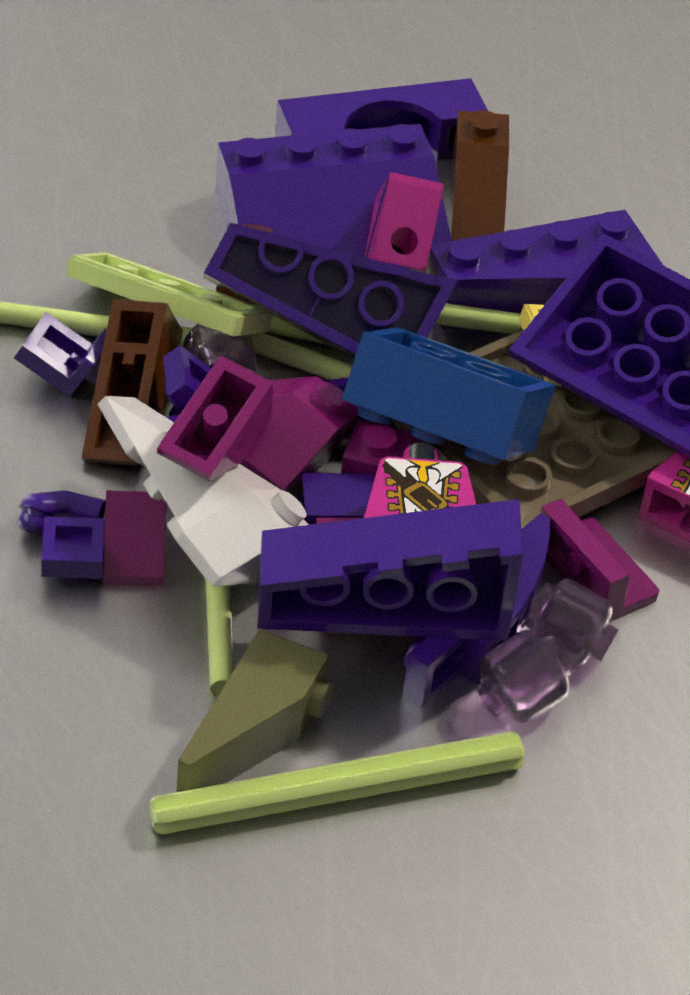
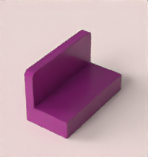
M562 499L541 507V513L550 518V537L546 561L601 624L658 600L659 588L595 518H587L581 521Z

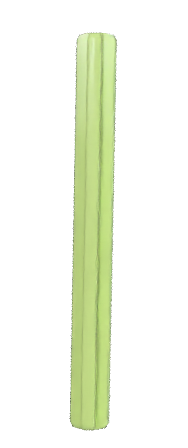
M511 731L153 797L150 800V819L156 834H170L515 770L523 766L525 751L519 734Z

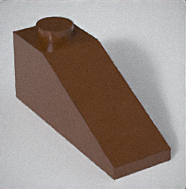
M458 110L451 164L450 234L452 241L504 232L509 159V115L495 114L486 110L475 112Z
M112 299L81 457L84 462L140 467L141 464L131 459L123 450L100 410L98 403L105 396L134 397L161 414L167 399L163 357L181 344L183 333L167 303Z

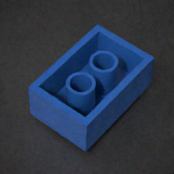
M397 327L363 332L342 400L358 405L357 414L365 419L390 425L392 419L411 425L410 434L418 439L443 445L445 439L466 446L464 452L466 456L486 464L498 465L500 459L513 460L516 456L535 450L556 385Z

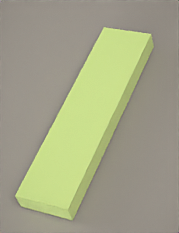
M106 252L73 255V257L68 259L66 276L131 300L167 303L174 315L231 336L269 332L272 313L260 306Z

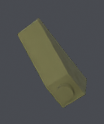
M259 629L178 760L176 792L225 784L299 740L311 718L321 719L331 700L333 683L326 681L329 654Z

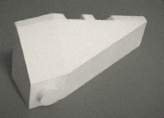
M105 396L98 403L100 410L125 453L135 462L146 466L151 476L143 485L151 498L158 501L162 499L168 504L174 517L166 525L174 539L212 587L258 583L262 531L308 525L304 520L306 511L293 495L280 490L241 464L210 482L157 454L158 445L174 422L134 397Z

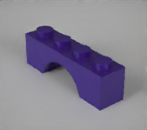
M471 78L277 100L275 137L290 136L297 133L316 134L338 132L345 129L383 128L398 124H421L435 160L452 159L458 110L475 112L480 110L488 111Z

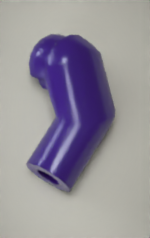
M66 490L27 494L18 505L22 510L18 516L17 524L21 530L43 535L44 516L104 519L106 500Z

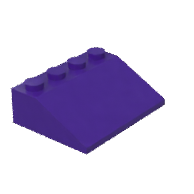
M398 124L383 128L345 129L338 132L316 134L297 133L282 137L243 138L238 141L218 142L215 193L227 228L230 222L239 225H262L271 228L274 234L329 249H338L365 258L375 196L390 172L439 182L434 154L421 124ZM443 196L440 201L432 245L452 241ZM393 247L397 253L403 254L398 248Z
M602 233L510 347L509 356L690 457V279Z

